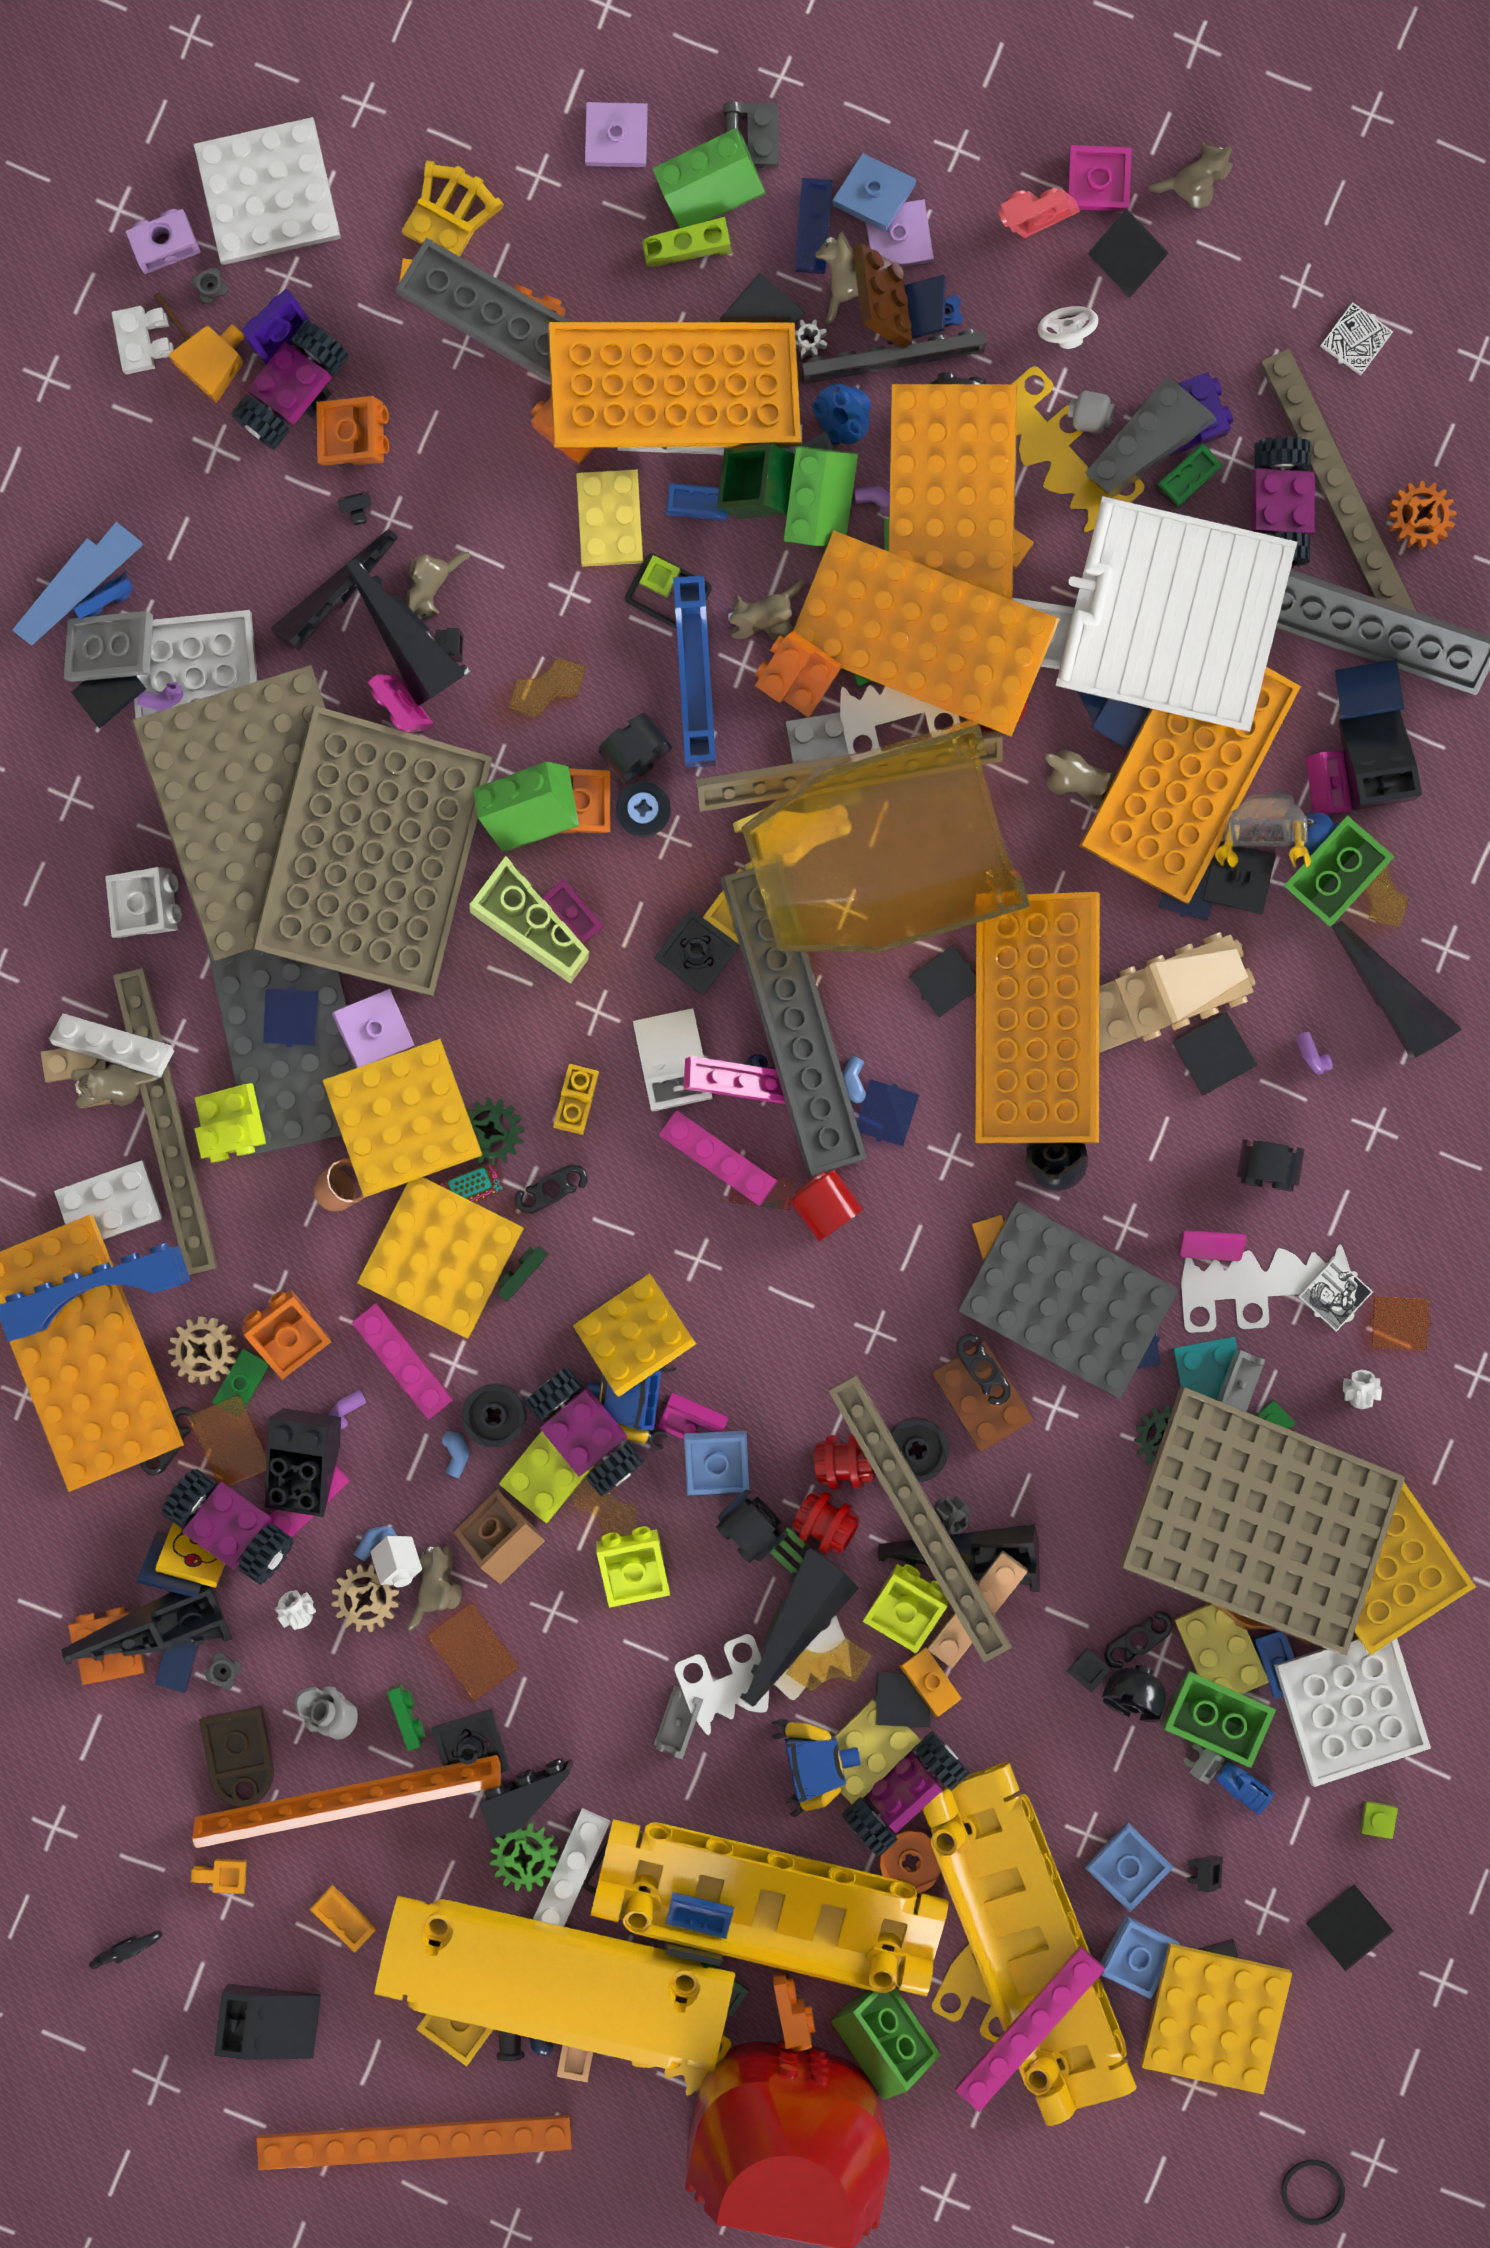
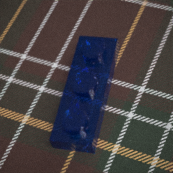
M802 178L795 272L825 274L826 261L816 258L815 254L828 238L833 180Z

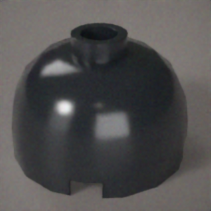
M1029 1143L1027 1145V1155L1025 1157L1027 1169L1032 1179L1039 1186L1051 1191H1062L1077 1185L1084 1177L1088 1167L1085 1143Z
M1136 1665L1135 1669L1124 1668L1116 1671L1109 1678L1102 1698H1104L1103 1703L1122 1715L1130 1717L1131 1713L1141 1714L1140 1721L1155 1723L1161 1719L1166 1701V1693L1160 1680L1153 1676L1152 1669L1143 1665Z

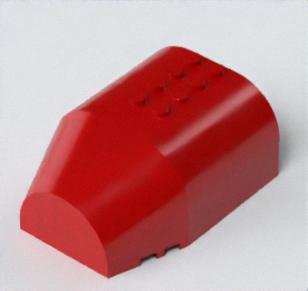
M780 2040L778 2044L754 2041L734 2046L728 2050L722 2060L716 2063L714 2072L708 2071L698 2088L688 2137L685 2189L688 2192H695L694 2199L697 2202L703 2203L705 2200L704 2211L716 2225L830 2248H854L861 2242L862 2235L868 2236L871 2228L877 2229L879 2227L889 2175L890 2155L879 2095L868 2076L858 2066L844 2058L827 2054L828 2051L820 2047L812 2046L809 2050L794 2051L793 2048L786 2049L785 2041Z

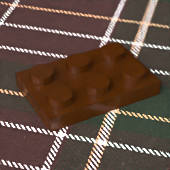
M860 243L852 251L862 324L904 349L913 343L912 324L909 319L907 306L908 298L904 285V271L899 264L890 261L878 251Z

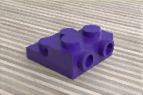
M285 289L279 295L273 297L269 305L257 316L251 318L241 332L253 353L267 364L284 342L290 346L293 345L290 340L303 322L309 320L295 297Z
M1209 372L1180 382L1179 385L1212 412L1217 422L1196 435L1189 443L1170 454V457L1197 447L1202 443L1205 444L1226 436L1231 429L1230 424L1233 423L1231 411L1228 406L1222 407L1218 397L1222 395L1220 383L1216 377L1211 379Z

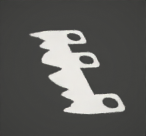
M868 686L861 700L850 696L846 688L842 687L840 718L843 724L848 754L856 753L853 749V742L860 735H866L872 740L870 751L880 749L875 730L876 725L923 712L926 714L930 736L934 740L955 736L961 731L959 715L887 686L884 687L881 695L878 694L874 687ZM940 713H948L953 718V727L948 732H939L934 726V720Z
M1340 1244L1336 1249L1335 1256L1330 1261L1336 1257L1350 1270L1345 1252ZM1278 1248L1275 1252L1270 1268L1266 1272L1261 1269L1250 1250L1243 1252L1240 1261H1232L1225 1271L1218 1260H1213L1209 1267L1202 1271L1198 1266L1194 1265L1192 1258H1186L1181 1282L1184 1327L1190 1333L1213 1331L1216 1327L1215 1300L1235 1299L1238 1326L1242 1329L1264 1328L1269 1324L1268 1296L1301 1294L1328 1263H1325L1315 1252H1312L1307 1265H1304L1295 1254ZM1256 1303L1262 1308L1263 1315L1258 1322L1249 1323L1244 1319L1243 1309L1247 1304ZM1204 1307L1208 1310L1210 1319L1205 1326L1198 1327L1192 1324L1190 1313L1194 1308ZM1354 1313L1346 1322H1350L1354 1318Z
M836 1615L831 1619L829 1627L822 1630L774 1684L789 1699L794 1701L799 1697L806 1687L810 1673L818 1680L824 1681L830 1665L841 1668L845 1675L851 1676L848 1645ZM749 1634L728 1641L724 1646L726 1657L733 1672L731 1675L713 1681L706 1660L702 1655H694L675 1665V1673L692 1715L697 1705L693 1703L694 1696L703 1699L696 1721L708 1736L711 1732L710 1722L713 1720L715 1713L733 1719L735 1704L748 1711L759 1713L766 1712L768 1709L769 1690L754 1707L746 1704L740 1698L742 1693L746 1694L753 1680L754 1675L751 1673L753 1665H759L762 1659L754 1637ZM742 1642L750 1645L752 1649V1657L745 1663L737 1662L732 1654L735 1645ZM689 1663H697L702 1667L703 1676L697 1683H689L684 1679L683 1670Z

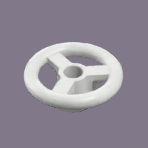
M1070 306L1060 308L1042 318L1038 324V334L1045 341L1059 343L1061 348H1075L1083 343L1084 337L1096 329L1098 316L1092 309L1087 307ZM1067 316H1075L1072 318L1060 319ZM1089 320V323L1083 327L1084 323ZM1047 327L1052 328L1057 334L1049 332Z

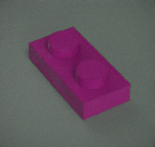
M564 879L542 897L583 945L604 927Z

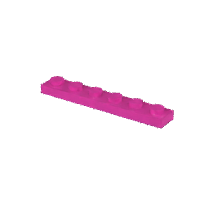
M1079 1946L958 2083L955 2091L980 2112L1104 1972V1966L1084 1948Z

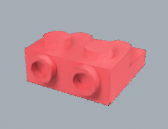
M1052 188L1043 192L1040 195V199L1030 191H1017L1008 197V201L1001 204L1002 208L998 210V213L1005 227L1009 226L1013 233L1017 232L1023 238H1027L1080 212L1076 200L1062 188L1059 190Z

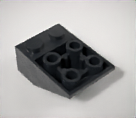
M1400 710L1338 719L1354 810L1414 801L1422 796L1417 763Z
M283 1408L268 1418L264 1508L318 1517L325 1515L340 1449L341 1417Z
M563 1758L553 1760L545 1764L546 1768L537 1773L534 1772V1769L524 1771L516 1775L517 1779L513 1782L506 1784L504 1780H501V1786L489 1788L485 1791L479 1804L492 1839L523 1828L570 1774L573 1766L572 1759L564 1762Z
M227 1984L221 1995L214 2056L245 2060L313 2059L321 1994Z

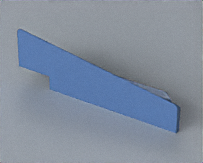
M117 522L114 523L97 545L86 538L12 631L27 643L33 645L141 548L142 542Z

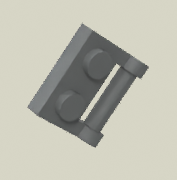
M724 103L723 115L726 116V132L737 128L739 131L738 117H747L748 151L755 168L779 167L778 103Z

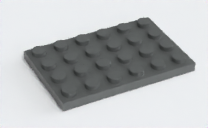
M1015 1201L957 1311L1121 1399L1179 1290L1022 1203Z

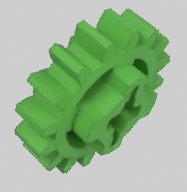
M533 1821L529 1822L527 1828L507 1833L505 1837L495 1838L500 1846L491 1847L490 1852L497 1855V1857L491 1859L490 1865L499 1866L494 1874L495 1877L504 1875L506 1878L503 1885L507 1886L510 1882H514L515 1891H519L521 1884H525L527 1890L531 1891L534 1882L542 1887L544 1885L543 1876L548 1878L553 1876V1871L549 1866L554 1867L558 1863L557 1859L551 1857V1855L558 1852V1847H550L549 1845L554 1839L553 1835L544 1837L545 1827L542 1826L536 1831L533 1829ZM528 1836L536 1839L541 1845L533 1844L528 1840ZM515 1838L513 1850L504 1853L505 1846ZM521 1846L527 1855L531 1854L527 1867L523 1858H517L521 1851ZM545 1859L542 1868L534 1874L533 1866L535 1863ZM508 1867L515 1868L520 1872V1875L513 1873Z

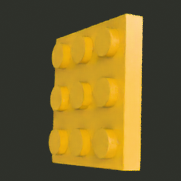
M650 1273L573 1325L618 1397L696 1345Z

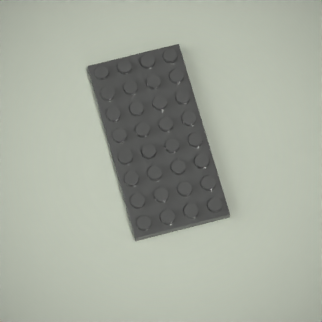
M208 949L236 1086L253 1083L266 1144L256 1146L255 1153H251V1155L342 1136L322 1081L356 1069L332 1015L333 1012L347 1007L341 973L253 949L213 961Z

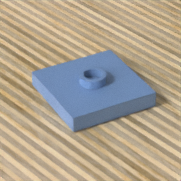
M862 153L834 197L833 206L886 232L914 189L916 178Z
M746 1431L684 1434L687 1496L742 1493L746 1489L749 1490Z
M1128 1821L1084 1866L1129 1912L1174 1868Z
M1125 1915L1100 1962L1105 1968L1101 1976L1151 1999L1160 1982L1168 1944L1180 1945V1943Z

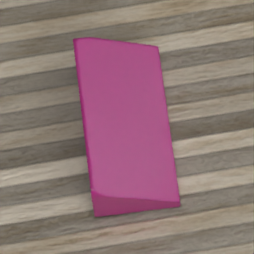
M1343 751L1319 752L1307 756L1306 766L1313 812H1321L1326 815L1352 812Z
M1185 1230L1180 1235L1179 1255L1182 1258L1240 1261L1243 1256L1247 1235Z
M672 1393L657 1428L684 1439L685 1433L723 1432L728 1417Z

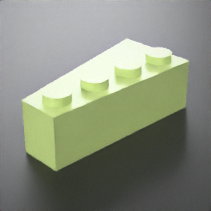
M505 856L470 903V913L571 984L588 961L589 951Z

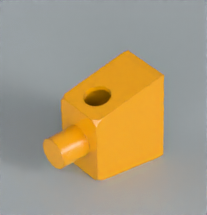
M233 324L221 336L209 326H206L168 356L180 371L217 403L243 364L242 358L234 349L244 339V335Z

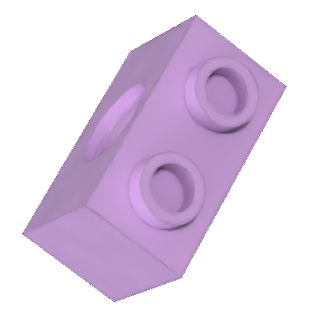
M183 209L165 211L160 215V218L150 222L148 220L139 221L132 226V229L126 230L137 262L144 274L201 253L190 222ZM159 235H169V239L165 243H156Z

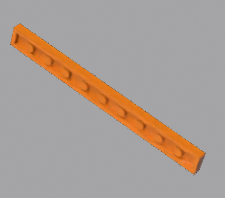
M498 1755L476 1759L474 1763L468 1765L461 1762L197 1816L194 1820L192 1840L195 1847L200 1848L501 1786V1763Z
M571 2114L258 2135L257 2137L258 2170L572 2150Z

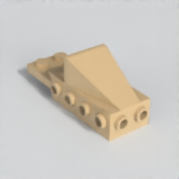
M1221 932L1204 938L1205 945L1193 948L1192 944H1188L1174 950L1176 956L1165 960L1164 956L1160 955L1146 961L1147 967L1136 971L1134 966L1117 973L1118 979L1099 986V1053L1143 1037L1144 1042L1162 1035L1160 1029L1171 1026L1173 1031L1190 1024L1188 1018L1200 1014L1201 1018L1205 1019L1219 1013L1217 1007L1229 1003L1230 1008L1248 1002L1246 996L1254 992L1252 986L1255 985V980L1250 969H1245L1241 957H1244V953L1237 939L1233 941L1231 934L1222 937Z

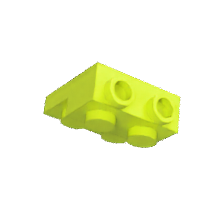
M253 1083L195 1097L201 1127L194 1129L201 1159L210 1158L211 1163L228 1160L229 1153L236 1152L237 1156L255 1153L256 1146L266 1144Z
M642 1526L634 1529L631 1535L620 1537L618 1533H608L602 1536L601 1541H596L597 1556L609 1608L670 1595L657 1529L650 1530L649 1527Z
M897 1564L865 1615L863 1622L917 1654L946 1610L949 1601L937 1581L929 1583L920 1578L921 1574L915 1567L911 1565L902 1567Z

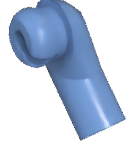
M855 1056L850 1057L842 1074L850 1101L861 1103L866 1097V1092L858 1075L864 1065V1061Z
M447 1431L442 1437V1443L444 1446H447L452 1458L445 1472L453 1477L460 1478L470 1456V1450L464 1436L459 1432Z
M389 1526L368 1529L353 1555L367 1562L371 1555L370 1551L386 1536H397L394 1529Z

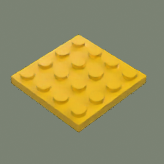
M441 1039L322 1080L364 1198L482 1156Z
M425 1177L412 1180L407 1183L357 1283L469 1339L524 1227Z
M1403 1482L1354 1631L1369 1655L1377 1652L1476 1587L1405 1482Z
M1169 1943L1141 2057V2067L1264 2095L1292 1972L1285 1968Z

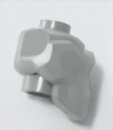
M326 1686L322 1690L310 1687L296 1694L295 1707L299 1717L305 1719L304 1723L310 1732H319L339 1740L349 1736L356 1727L358 1719L357 1708L351 1702L345 1700L344 1695L337 1691L336 1687Z

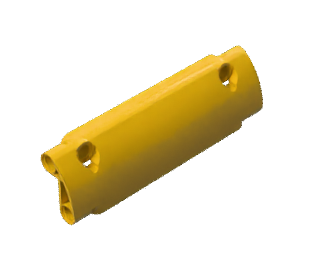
M1009 1762L991 1766L968 1775L952 1791L947 1786H942L941 1789L943 1791L922 1809L927 1823L931 1827L933 1835L931 1846L1004 2031L1079 1946L1090 1954L1033 1806L1027 1795L1016 1793L1019 1791V1786ZM965 1823H969L972 1828V1832L969 1835L965 1829ZM944 1833L949 1834L953 1838L954 1844L946 1841ZM1100 1977L1096 1979L1018 2068L1025 2086L1036 2095V2101L1047 2126L1057 2125L1068 2120L1076 2109L1126 2096L1137 2088L1128 2063L1123 2059L1126 2057V2044ZM1061 2058L1064 2063V2067L1061 2071L1056 2061V2059ZM1036 2071L1043 2072L1047 2079L1039 2077Z
M613 1819L590 1916L614 1922L623 1920L622 1924H624L625 1928L634 1934L862 1989L887 1993L897 1986L901 1991L927 1997L932 1980L934 1958L947 1916L949 1899L921 1893L919 1898H916L917 1891L915 1887L905 1881L890 1879L676 1826L654 1822L646 1825L644 1832H641V1825ZM639 1886L651 1888L650 1893L638 1891ZM673 1892L734 1907L727 1938L665 1924ZM883 1944L893 1946L894 1952L882 1949Z
M397 1896L380 1963L375 1995L402 2001L404 1995H407L409 2007L417 2012L660 2068L676 2069L680 2067L682 2060L686 2059V2066L714 2072L735 1972L708 1966L703 1968L699 1961L668 1955L664 1949L459 1902L440 1899L428 1905L424 1901ZM429 1939L441 1942L440 1947L429 1945ZM675 1997L688 1998L687 2003H679L675 2001Z

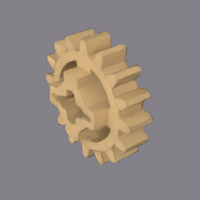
M198 1317L197 1324L192 1319L186 1320L188 1328L177 1327L176 1330L180 1334L179 1338L170 1339L172 1343L176 1344L175 1349L168 1350V1354L176 1355V1359L171 1362V1366L181 1367L178 1372L180 1377L189 1374L188 1382L195 1383L198 1377L201 1384H208L209 1377L214 1382L220 1381L219 1372L229 1374L230 1371L226 1365L228 1363H236L237 1361L230 1357L231 1352L238 1351V1347L230 1345V1342L236 1338L235 1335H226L225 1332L228 1326L222 1324L217 1327L218 1319L211 1318L208 1324L206 1317ZM204 1329L211 1331L203 1338L195 1334L196 1331ZM220 1344H222V1356L219 1355ZM185 1345L187 1346V1356H186V1357H185V1354H184ZM199 1345H207L205 1348L207 1356H199L201 1353ZM203 1363L212 1367V1369L203 1372L195 1370Z
M363 1563L357 1566V1573L351 1568L347 1569L346 1575L348 1579L339 1577L336 1581L341 1585V1588H334L332 1590L334 1595L339 1596L337 1600L332 1602V1606H340L341 1609L336 1617L341 1618L345 1616L347 1620L344 1626L346 1627L355 1623L356 1632H360L364 1625H367L369 1632H373L375 1623L383 1628L386 1625L384 1617L393 1619L395 1616L394 1612L390 1610L391 1607L395 1608L400 1605V1602L393 1600V1596L398 1595L400 1589H392L391 1585H380L374 1564H371L368 1570H365ZM361 1577L372 1578L367 1584L361 1585L358 1582H354L355 1579ZM381 1586H383L386 1592V1603L380 1596L379 1589ZM372 1587H374V1589L371 1591L370 1600L373 1601V1603L367 1602L359 1609L358 1607L361 1604L360 1601L362 1600V1596L359 1594V1592L364 1594L366 1591H369ZM346 1592L352 1600L353 1607L351 1609L348 1608L346 1603ZM368 1611L378 1614L372 1618L360 1617L363 1612Z

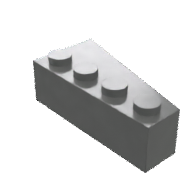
M1167 376L1085 473L1092 482L1113 498L1145 475L1152 467L1167 459L1174 451L1193 440L1196 435L1217 422L1216 417Z

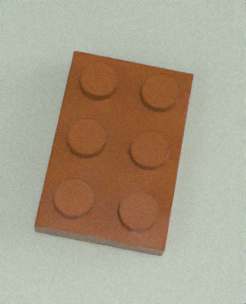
M985 1340L978 1344L984 1346L985 1352L994 1359L1010 1384V1397L1005 1403L1001 1405L990 1404L988 1398L990 1396L1000 1397L1003 1393V1388L1000 1385H993L990 1394L984 1395L981 1386L971 1378L958 1356L931 1372L980 1452H983L1033 1421L1032 1416ZM978 1344L965 1351V1353L974 1354ZM986 1360L979 1361L974 1368L976 1376L981 1379L988 1378L992 1373L991 1364Z

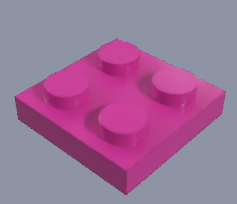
M1070 146L1068 194L1076 200L1079 210L1115 212L1129 210L1132 148Z
M376 675L368 682L373 689L371 691L372 696L380 705L387 707L392 714L390 716L391 721L399 730H404L405 732L426 731L434 724L420 705L417 706L411 692L398 675Z

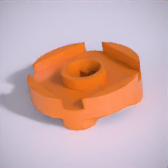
M905 1829L894 1833L898 1840L879 1859L883 1877L910 1883L915 1887L917 1894L928 1890L934 1885L940 1874V1867L931 1846V1837L921 1830ZM910 1853L912 1856L919 1857V1860L915 1862L916 1868L912 1870L909 1866L903 1867L902 1862L906 1860L905 1855Z

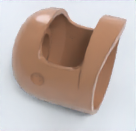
M348 1158L331 1164L315 1179L313 1187L314 1197L318 1204L326 1210L332 1212L343 1211L364 1198L363 1193H361L355 1199V1184L350 1176L344 1171L339 1170L340 1167L345 1165L353 1167L351 1160Z

